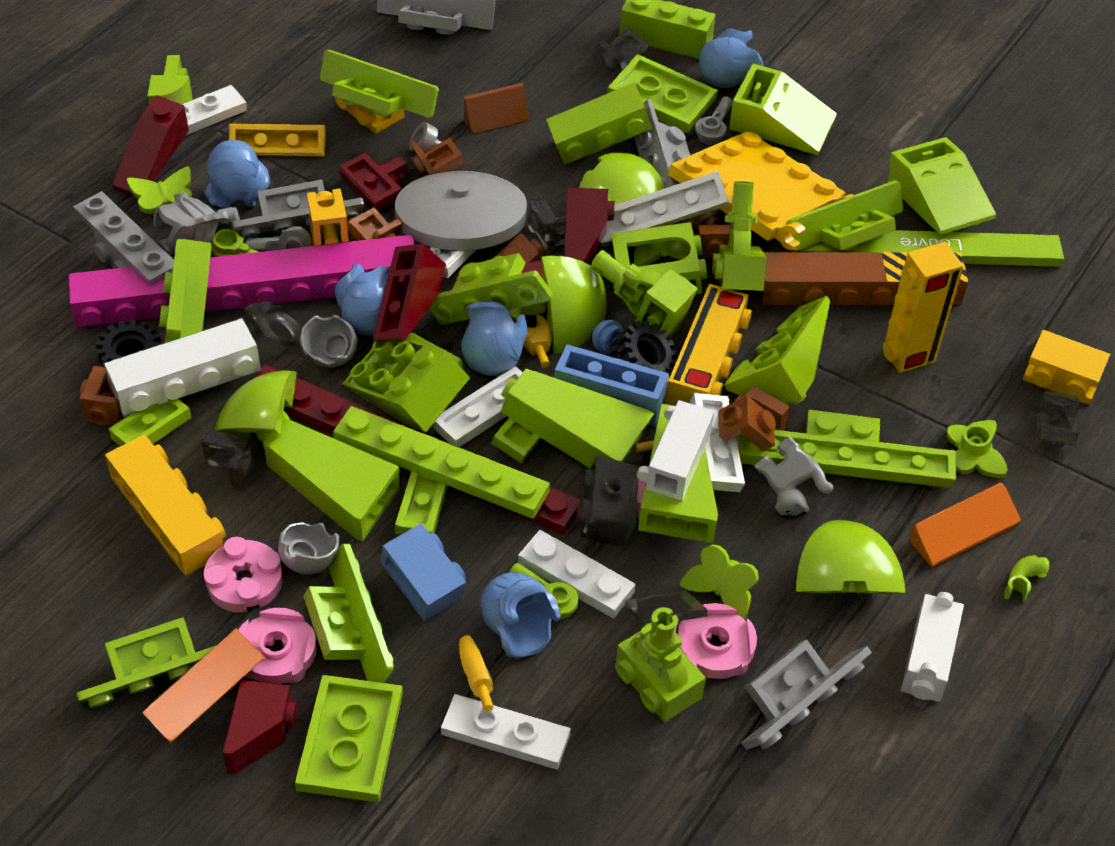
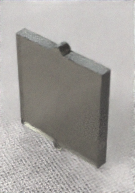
M685 590L625 600V608L644 627L646 624L651 623L653 612L661 607L671 609L673 616L677 615L678 623L683 620L708 616L707 608Z

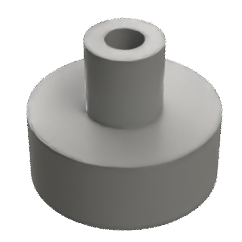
M427 122L419 124L411 136L410 150L413 151L410 144L415 141L423 152L441 143L437 139L438 129Z

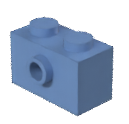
M422 523L383 545L380 563L423 621L428 620L462 599L466 585L464 571L458 563L449 560L444 553L442 542L433 532L429 533Z

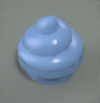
M614 320L600 322L592 332V341L596 350L608 355L609 349L613 347L611 342L624 331L622 325Z

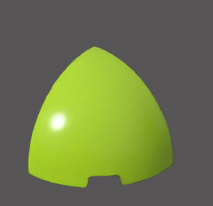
M608 153L598 158L599 164L595 169L585 173L579 187L608 189V201H615L614 205L665 189L659 174L650 163L641 157L627 153Z
M542 256L541 277L553 293L551 300L548 301L547 322L552 335L551 347L553 354L562 353L566 345L579 347L590 339L594 328L605 320L607 314V294L601 276L592 270L590 265L570 257Z
M270 372L242 385L224 405L216 423L215 436L252 439L253 432L280 435L284 407L292 408L297 372Z
M833 520L818 527L808 539L799 562L796 592L817 594L848 592L894 594L905 593V583L900 563L894 551L879 533L858 522Z

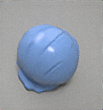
M732 28L726 29L717 39L709 41L702 48L699 56V69L707 83L717 88H734L743 83L752 64L763 66L759 53L746 46V43L753 37L752 31L743 32Z
M228 140L218 144L209 155L206 172L210 182L204 191V195L210 204L227 208L234 201L240 200L246 207L253 208L256 205L257 191L265 190L269 186L270 177L267 168L258 160L252 147L244 141Z
M354 263L352 265L353 268L336 283L334 293L338 306L341 308L342 318L354 327L356 334L373 336L390 267L379 266L371 272H365L362 265Z
M488 301L473 303L467 306L466 309L470 323L461 342L462 354L467 365L473 371L483 376L502 375L515 367L528 333L525 315H519L517 321L513 323L509 311L500 303Z
M509 572L494 578L486 586L481 597L483 620L491 630L500 636L501 647L505 650L506 656L514 657L515 659L540 653L551 639V620L553 619L557 622L561 617L556 599L550 592L546 591L540 582L524 573Z

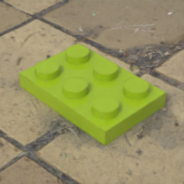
M637 54L608 86L607 94L635 83L642 102L644 103L646 99L652 100L659 121L688 133L716 100L718 90Z
M322 675L295 781L296 791L379 802L402 701L403 687L401 685Z

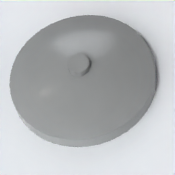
M447 171L424 176L406 185L399 192L395 200V219H399L403 223L401 231L405 235H413V239L421 244L424 243L430 247L446 250H476L498 245L517 235L526 223L527 201L517 186L498 176L475 171Z

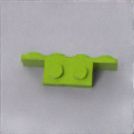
M332 50L324 52L320 80L334 85L332 96L343 99L344 104L370 108L371 113L378 116H389L401 109L428 118L434 115L439 91L437 86Z
M894 180L789 219L787 224L799 222L806 229L804 233L798 236L792 233L793 238L801 243L794 251L802 250L820 242L830 245L838 251H849L854 249L857 244L865 241L879 240L884 234L896 230L895 218L892 215L903 211L901 183Z
M177 239L173 272L165 271L163 293H170L169 306H161L159 323L160 327H166L165 343L202 332L212 247L209 242Z
M519 253L507 256H497L491 260L479 263L472 262L463 266L453 289L439 293L429 307V310L438 322L444 325L469 319L466 307L473 303L497 302L504 305L507 310L550 301L553 293L537 271L521 273L526 262Z
M341 544L334 561L328 566L335 587L309 586L303 597L324 660H360L367 681L385 683L394 669L393 657L388 651L383 638L382 627L373 610L370 593L363 582L359 562L353 554L351 545Z
M184 617L107 642L105 646L116 680L76 693L79 703L88 702L90 708L113 701V693L128 688L130 694L147 690L154 686L152 680L165 675L169 676L170 681L179 679L216 646L195 652Z

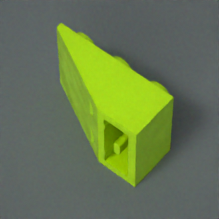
M752 64L733 100L729 129L740 133L746 131L758 134L761 139L819 155L837 113L782 71Z
M947 137L891 152L888 182L896 180L901 183L902 199L940 235L996 218V212L966 155Z
M406 338V340L374 342L372 349L364 359L352 368L350 375L343 382V385L403 424L426 433L470 377L447 350Z

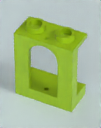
M691 222L611 233L614 259L626 268L630 266L627 247L666 241L685 242L688 245L689 254L684 259L675 262L639 266V268L657 272L662 276L669 269H672L680 276L688 280H694L695 286L698 288L697 294H702L701 280L707 279L705 259L698 260V255H702L700 235L693 234ZM621 299V304L625 305V301Z

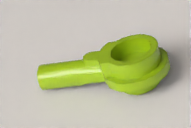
M231 229L219 230L210 242L212 245L211 252L215 257L258 252L244 244L243 237H240L236 231Z
M520 563L514 564L510 572L527 574L540 582L546 591L550 592L558 604L560 619L569 617L576 610L579 596L571 585L565 582L549 584Z

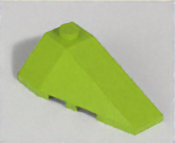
M828 296L799 306L776 329L779 334L766 342H762L756 348L759 355L751 363L749 360H743L736 367L724 384L726 389L735 394L745 396L755 386L769 395L779 398L788 406H794L803 401L807 396V390L815 378L830 305Z

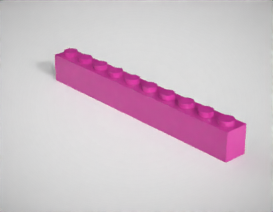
M413 235L211 257L204 312L336 297L334 293L336 283L353 268L352 265L354 263L362 265L365 272H371L379 266L390 267L395 247L414 245ZM132 267L69 274L70 305L76 327L160 318L161 306H169L170 293H163L165 278L150 285Z

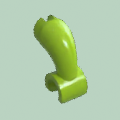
M1036 555L1020 559L1010 572L1009 581L1004 590V598L1009 600L1012 590H1018L1022 594V602H1025L1031 590V583L1027 578L1033 576L1046 577L1049 571V560L1045 557H1037Z

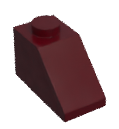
M241 680L223 750L227 773L236 774L285 742L288 727H295L298 714V703L292 702L290 685Z

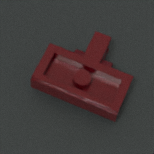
M363 153L339 167V174L346 183L371 208L374 207L377 211L395 202L397 195L402 190L398 184L408 177L407 163L400 156L385 164L377 165L366 153Z

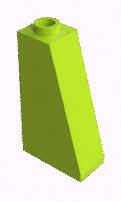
M525 369L517 380L512 377L501 393V396L505 398L501 413L609 481H612L633 450L634 444L640 440L654 415L648 409L529 369Z
M661 404L650 463L669 423V420L664 417V412L668 406L673 405ZM704 449L683 501L646 490V482L640 510L639 531L713 543L718 512L706 450Z
M282 418L280 435H265L263 448L265 449L267 466L351 536L361 542L364 541L400 490L399 466L287 418Z

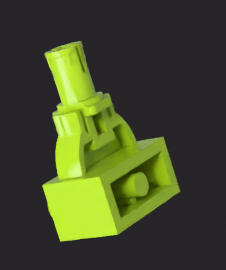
M734 181L731 212L725 215V222H731L728 245H719V254L713 253L712 274H714L715 279H718L722 289L764 291L766 255L760 247L751 246V223H757V217L755 213H752L754 182Z
M601 250L596 255L590 267L614 284V293L625 301L629 310L636 317L635 322L649 321V326L653 324L658 325L659 333L664 330L668 334L665 337L667 341L681 328L698 290L688 279L680 276L672 269H669L662 276L651 270H642L635 264H631L626 268L604 250Z
M667 607L656 609L651 616V623L646 624L641 631L618 644L615 664L619 677L626 684H632L640 694L641 701L646 709L651 713L656 712L664 723L701 700L706 677L685 655L682 649L679 648L682 645V639L676 633L678 617L676 614L673 616V611Z

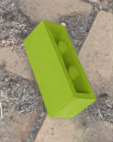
M626 0L621 9L619 39L699 59L702 48L709 41L713 40L716 14L702 9L678 5L670 1Z
M635 83L546 119L565 165L653 129Z

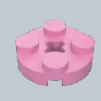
M242 537L228 539L223 547H220L210 556L205 565L204 581L212 601L222 609L237 613L247 612V607H253L258 604L260 608L268 605L279 594L283 584L279 554L266 544L258 541L245 540ZM241 571H250L252 577H244L241 581H238L236 574Z
M711 603L698 606L693 609L692 615L681 621L678 628V635L682 639V645L679 648L682 649L705 677L713 679H725L743 675L754 657L757 644L756 631L748 618L745 621L736 614L737 610L725 604ZM712 635H718L720 641L727 643L717 647L711 645L708 641H711Z
M270 608L259 612L260 617L252 620L250 623L248 619L242 624L239 631L265 657L245 675L247 678L272 684L297 683L304 678L305 671L312 665L315 659L317 643L315 631L312 626L310 627L304 621V617L300 613L287 608ZM275 640H282V645L285 648L273 652L266 648V646L273 645Z

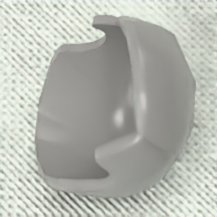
M337 315L325 318L314 316L302 327L299 341L303 352L315 364L325 368H333L345 365L347 361L352 359L357 350L358 337L354 327Z
M303 522L289 524L280 533L278 538V554L280 559L289 569L302 575L322 573L334 561L339 549V535L335 533L330 536L323 523L314 525Z

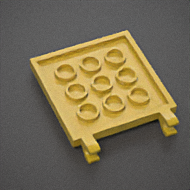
M749 131L672 163L668 172L670 177L679 183H683L719 171L729 201L728 206L719 209L726 214L731 212L734 181L754 182L752 213H755L757 223H751V230L767 241L775 238L788 250H794L801 244L793 238L792 233L798 236L806 230L799 222L787 224L789 219L853 196V194L846 195V192L836 187L835 183L831 180L820 177L812 172L807 165L798 163L787 156L783 150L771 146L763 141L758 134Z

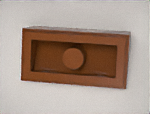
M523 83L464 97V122L472 134L529 120Z

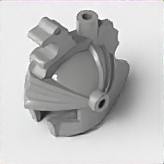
M185 192L174 195L176 202L156 208L153 225L154 228L168 224L173 226L168 238L158 240V243L168 255H175L177 239L210 243L218 225L240 220L236 207H228L215 212L200 200L188 197V193Z

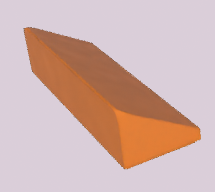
M999 483L915 524L909 541L932 568L1019 525L1021 519L1006 487Z
M236 628L142 713L171 743L265 657Z

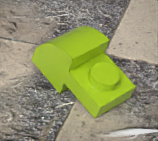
M167 55L164 75H151L147 95L149 104L155 95L179 104L193 100L187 69L181 66L180 55Z

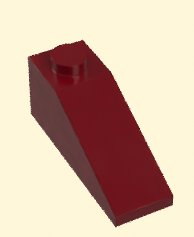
M155 95L138 120L112 183L113 189L134 196L128 187L127 178L155 181L189 131L184 105Z
M568 187L565 257L574 258L586 264L591 260L606 234L607 221H614L615 201H608V189Z
M424 243L395 247L373 335V340L376 343L406 340L440 293L446 263Z

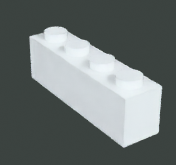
M242 318L104 363L114 397L118 399L123 417L135 411H143L155 403L160 405L168 402V399L175 400L261 371L257 345Z

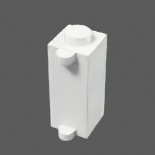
M678 400L676 407L668 406L666 408L664 417L669 420V423L649 467L641 466L637 472V477L641 481L647 482L646 490L683 501L709 440L714 411Z
M940 592L937 597L925 594L917 617L901 691L912 694L918 699L940 702L948 681L964 604L954 602L953 596L950 593Z

